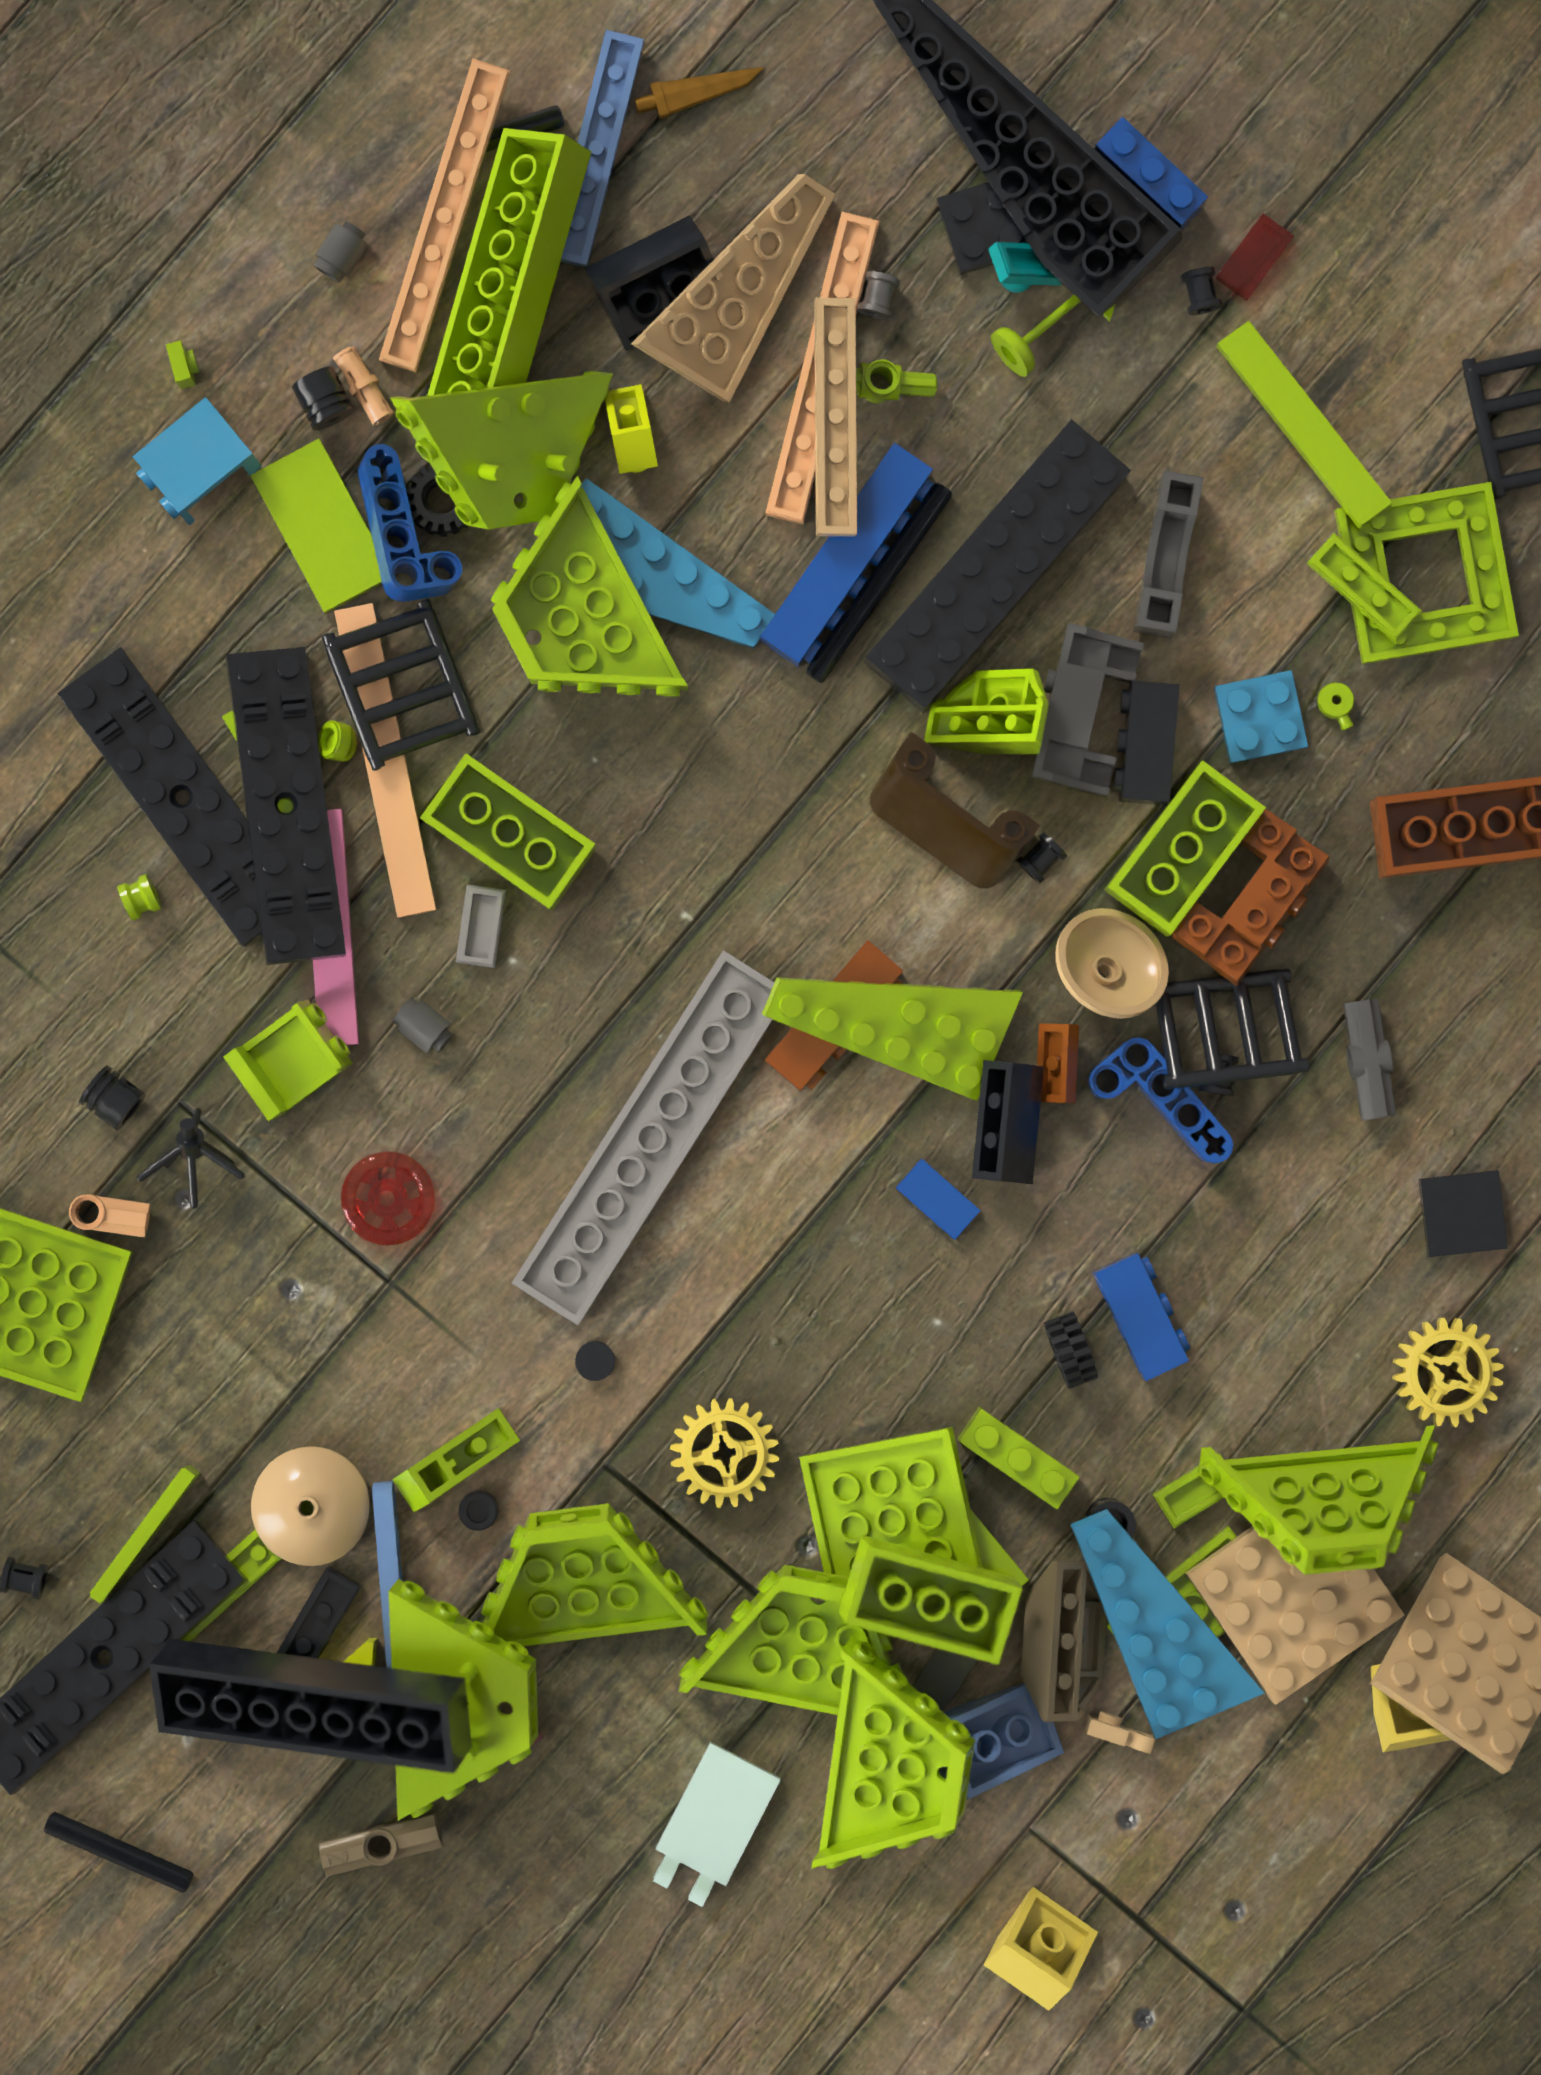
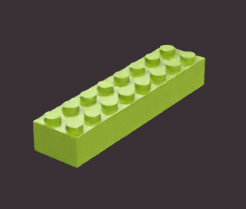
M503 128L427 396L526 383L591 156L590 150L568 136Z

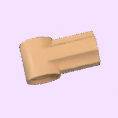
M94 1194L81 1195L71 1203L69 1217L77 1228L83 1230H96L145 1238L149 1226L151 1204L102 1197ZM87 1200L94 1202L99 1209L98 1218L92 1223L84 1222L79 1216V1208Z

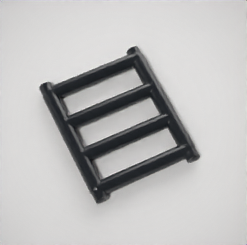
M1541 348L1476 362V358L1462 360L1463 374L1488 482H1491L1495 500L1506 496V491L1541 484V468L1503 476L1498 453L1541 444V428L1494 438L1489 415L1541 404V388L1486 400L1481 377L1540 365Z
M424 599L416 604L418 607L416 609L339 636H336L335 633H327L321 637L365 755L373 771L384 767L385 761L466 733L467 736H475L480 733L477 719L430 599ZM423 623L431 645L353 673L350 672L343 653L344 650ZM434 660L438 661L445 682L365 710L357 690L358 687ZM451 696L459 716L458 719L379 747L371 724Z
M1288 968L1249 972L1238 986L1223 976L1167 982L1163 995L1156 1003L1168 1075H1164L1165 1089H1180L1309 1072L1310 1065L1307 1058H1302L1287 984L1291 982V970ZM1272 986L1286 1060L1262 1062L1248 988ZM1233 990L1246 1064L1223 1067L1209 993ZM1194 995L1207 1069L1184 1072L1171 998Z

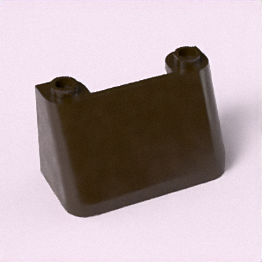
M910 732L870 794L872 811L973 886L980 889H988L995 886L1003 878L1041 825L1020 811L1009 810L999 815L990 828L927 783V777L935 765V754L928 743L913 732Z

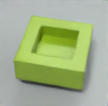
M181 340L165 344L178 386L181 389L196 386L193 374L200 371L194 350L187 351Z

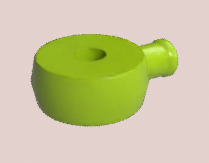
M1339 682L1325 685L1319 691L1317 697L1319 710L1326 717L1337 719L1342 731L1353 727V723L1348 715L1354 706V695L1351 689ZM1332 697L1339 699L1338 705L1332 702Z

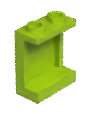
M308 999L297 1002L289 1012L243 1046L234 1048L224 1056V1059L268 1122L284 1115L353 1064L348 1057L350 1050L341 1037L338 1035L334 1036L325 1024L328 1020L323 1010L316 1003L311 1004Z

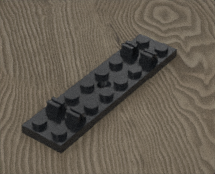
M120 647L57 694L241 946L244 947L262 934L247 818L129 656ZM181 790H186L190 794V800L185 805H180L176 802V794Z
M305 647L227 654L226 665L266 965L345 957V942ZM280 800H289L293 805V809L289 813L281 812L278 809V802Z
M193 1520L0 1698V1784L9 1795H15L82 1731L150 1670L149 1664L170 1639L182 1640L248 1580L198 1521ZM102 1650H108L111 1653L112 1659L107 1665L99 1662L98 1656Z

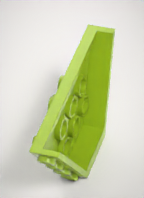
M587 371L582 376L414 398L399 396L389 398L397 409L395 411L397 419L405 428L410 430L417 442L415 447L418 453L431 464L437 474L435 476L437 484L444 492L450 495L455 503V513L458 518L467 526L495 529L540 522L545 514L550 517L553 515L559 505L555 502L557 494L566 481L571 482L573 475L580 466V456L587 439L593 433L594 421L601 403L608 395L609 383L613 373ZM521 493L523 501L514 503L515 496Z
M578 475L572 484L566 481L555 498V502L559 505L553 515L550 517L545 514L537 525L534 535L538 538L530 550L523 548L513 563L512 568L517 571L509 583L502 581L491 598V601L495 603L492 610L531 684H538L537 690L560 692L561 685L577 686V692L601 693V687L617 688V694L640 695L641 689H656L657 696H680V690L688 691V686L676 667L586 495ZM533 630L541 634V641L536 645H530L526 641V635Z
M1435 1425L1426 1426L1421 1440L1415 1442L1224 1460L1211 1447H1201L1198 1472L1208 1486L1218 1490L1226 1498L1229 1506L1235 1512H1240L1253 1525L1259 1536L1267 1538L1279 1550L1283 1559L1289 1564H1294L1304 1575L1384 1567L1389 1553L1397 1554L1404 1532L1399 1530L1401 1523L1409 1524L1415 1507V1501L1411 1500L1413 1493L1421 1494L1427 1472L1423 1471L1424 1465L1432 1466L1439 1443L1432 1441Z
M609 1503L530 1513L525 1526L517 1525L510 1543V1548L514 1549L510 1560L503 1558L495 1580L500 1582L496 1593L489 1591L481 1614L485 1615L483 1623L494 1631V1635L506 1642L512 1641L522 1646L690 1626L697 1636L707 1635L708 1612L704 1604L697 1597L691 1598L683 1589L684 1585L678 1574L672 1569L667 1570L660 1563L658 1553L651 1543L646 1540L642 1542L634 1533V1527L629 1518L622 1512L617 1513Z
M784 1564L777 1573L771 1570L766 1574L757 1586L760 1592L751 1602L745 1599L738 1605L731 1615L734 1621L725 1631L718 1628L710 1636L705 1644L706 1652L699 1659L693 1656L679 1672L681 1680L678 1692L688 1693L693 1687L838 1715L845 1661L841 1659V1652L852 1635L859 1641H864L872 1646L877 1656L889 1667H894L901 1672L902 1669L899 1663L892 1665L888 1651L893 1650L890 1635L846 1624L838 1612L849 1577ZM812 1597H813V1598H818V1599H823L824 1601H823V1602H815V1601L812 1599Z
M397 1579L388 1590L391 1668L465 1678L472 1748L455 1773L395 1765L398 1820L409 1814H411L412 1818H417L433 1807L432 1802L443 1796L446 1801L450 1800L466 1789L464 1784L475 1778L479 1783L483 1782L499 1771L497 1766L508 1760L513 1765L532 1753L530 1748L538 1737L536 1659L528 1655L529 1652L525 1647L516 1642L504 1641L494 1635V1631L482 1622L468 1620L460 1615L459 1610L452 1604L432 1599L416 1583L411 1581L403 1582ZM501 1702L510 1703L513 1712L508 1715L503 1714L499 1709V1704Z
M853 1635L841 1652V1659L845 1661L820 1847L819 1852L812 1861L811 1869L824 1865L827 1869L836 1868L846 1863L849 1858L860 1855L862 1859L872 1858L883 1852L885 1848L896 1845L898 1849L908 1848L916 1844L921 1838L933 1836L934 1839L944 1838L955 1832L959 1821L965 1813L975 1739L970 1736L969 1731L962 1723L951 1720L939 1709L934 1699L926 1694H921L910 1685L906 1676L900 1670L889 1667L877 1656L872 1646L864 1641H859ZM948 1767L947 1778L940 1775L939 1768Z

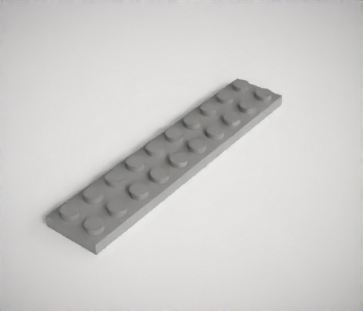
M724 950L722 951L512 1281L513 1285L574 1324H580L773 1019L762 1015V1012L773 988V981Z

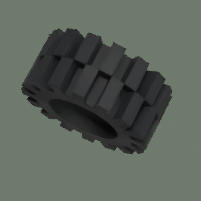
M432 466L420 468V473L417 476L413 475L410 479L411 485L407 487L406 491L412 518L421 529H425L427 533L432 535L436 533L440 537H447L449 533L454 535L460 533V529L463 527L467 528L468 526L458 518L455 508L445 514L436 513L429 508L427 498L429 492L438 486L435 480L437 474Z
M1074 1311L1044 1322L1049 1343L1067 1388L1071 1389L1098 1379V1372L1090 1348Z

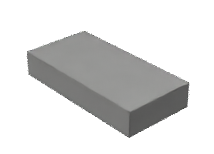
M474 885L466 886L456 963L496 968L506 890Z

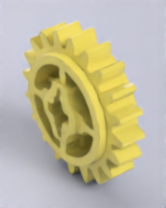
M1439 1317L1436 1330H1434L1430 1323L1422 1322L1424 1332L1422 1336L1411 1330L1408 1332L1413 1341L1412 1346L1401 1343L1398 1345L1406 1353V1357L1404 1359H1393L1394 1364L1403 1367V1372L1393 1375L1392 1379L1405 1382V1386L1396 1392L1397 1396L1405 1397L1411 1395V1399L1406 1404V1409L1411 1411L1421 1406L1418 1418L1425 1421L1433 1413V1422L1436 1426H1441L1445 1416H1447L1450 1425L1458 1427L1460 1414H1462L1467 1422H1474L1472 1409L1475 1408L1477 1411L1486 1414L1488 1411L1483 1404V1399L1486 1398L1493 1401L1498 1399L1490 1391V1386L1503 1385V1381L1493 1377V1372L1503 1369L1504 1365L1491 1362V1358L1498 1354L1499 1349L1495 1347L1485 1349V1345L1490 1339L1489 1334H1482L1475 1338L1477 1325L1471 1323L1462 1331V1319L1455 1318L1451 1327L1448 1328L1445 1318ZM1456 1340L1452 1349H1449L1442 1355L1434 1356L1426 1351L1437 1342ZM1469 1350L1473 1353L1477 1362V1380L1467 1370L1466 1355ZM1434 1363L1450 1366L1453 1363L1451 1370L1462 1381L1454 1378L1444 1379V1374L1440 1372L1439 1368L1434 1366ZM1418 1364L1427 1370L1430 1383L1427 1394L1423 1392L1418 1381ZM1461 1388L1469 1392L1464 1399L1458 1402L1439 1404L1443 1396L1447 1395L1449 1391Z
M715 1398L712 1399L710 1412H707L703 1406L698 1404L696 1405V1410L699 1418L694 1419L692 1416L685 1414L683 1419L689 1426V1429L676 1428L674 1431L678 1437L683 1439L682 1443L670 1445L671 1450L681 1453V1457L671 1461V1466L684 1467V1471L678 1475L676 1480L678 1482L687 1479L692 1481L687 1490L688 1495L694 1493L697 1489H701L702 1504L709 1499L710 1495L716 1497L717 1508L722 1506L724 1497H729L732 1505L737 1507L739 1494H743L751 1502L753 1501L751 1487L755 1486L761 1491L766 1490L764 1482L760 1479L761 1476H775V1472L767 1467L766 1464L779 1461L778 1455L768 1452L769 1448L778 1444V1439L765 1438V1435L771 1431L773 1426L772 1424L758 1425L763 1414L761 1411L749 1417L747 1415L748 1402H745L738 1411L734 1409L733 1398L727 1400L724 1409L719 1407V1403ZM726 1421L742 1425L751 1433L754 1439L745 1441L734 1438L727 1429ZM711 1424L713 1430L712 1442L702 1450L692 1452L693 1442L698 1433L704 1427ZM720 1434L723 1436L727 1447L735 1448L736 1453L730 1457L729 1471L726 1469V1464L723 1463L722 1458L715 1457L713 1452L719 1450ZM757 1454V1460L752 1471L744 1479L738 1481L736 1473L738 1463L748 1455ZM710 1465L715 1467L722 1476L723 1484L709 1481L700 1474L696 1466Z

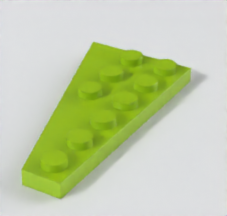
M777 977L762 1015L978 1101L981 1090L983 1060H995L1023 992L1006 989L988 990L985 988L969 989L931 985L875 984L856 981L837 982Z

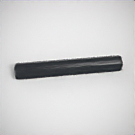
M53 1812L45 1823L44 1832L181 1893H185L192 1882L194 1875L192 1871L62 1814Z

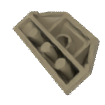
M1052 1561L1026 1595L1021 1677L1042 1721L1045 1722L1079 1721L1083 1715L1082 1710L1092 1699L1103 1679L1107 1617L1085 1561Z

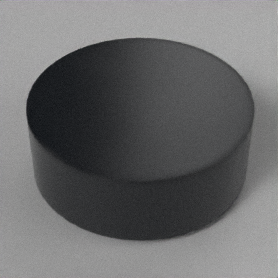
M591 1341L584 1344L578 1350L575 1365L582 1377L591 1381H599L606 1378L612 1372L615 1366V1356L607 1344L600 1341Z
M483 1490L472 1491L460 1502L459 1517L467 1528L475 1531L485 1530L492 1526L498 1517L499 1506L497 1500L489 1492Z

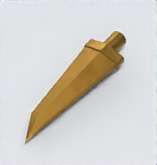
M765 67L650 83L652 94L634 98L636 111L640 114L657 110L660 119L669 117V115L747 86Z

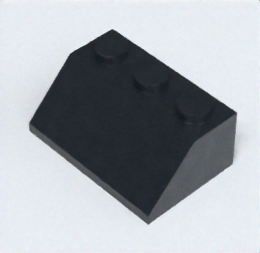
M689 215L586 267L585 270L623 348L627 351L635 347L631 343L714 259L703 234Z

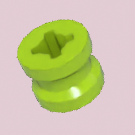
M147 873L139 876L137 882L133 884L123 883L117 886L121 901L132 921L140 919L142 914L148 910L156 912L163 909L155 886Z

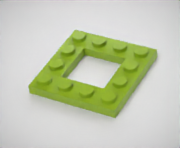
M1491 482L1390 499L1392 502L1391 507L1361 529L1355 525L1343 508H1337L1334 511L1339 537L1388 581L1389 576L1382 542L1456 529L1458 534L1470 605L1420 613L1401 636L1393 642L1351 604L1362 665L1507 640L1519 636Z

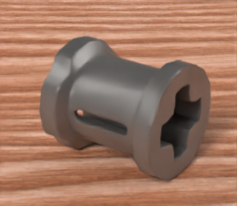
M868 271L865 277L868 280L864 300L863 303L858 304L857 311L871 318L890 320L892 312L889 308L894 289L899 288L901 281L890 274Z

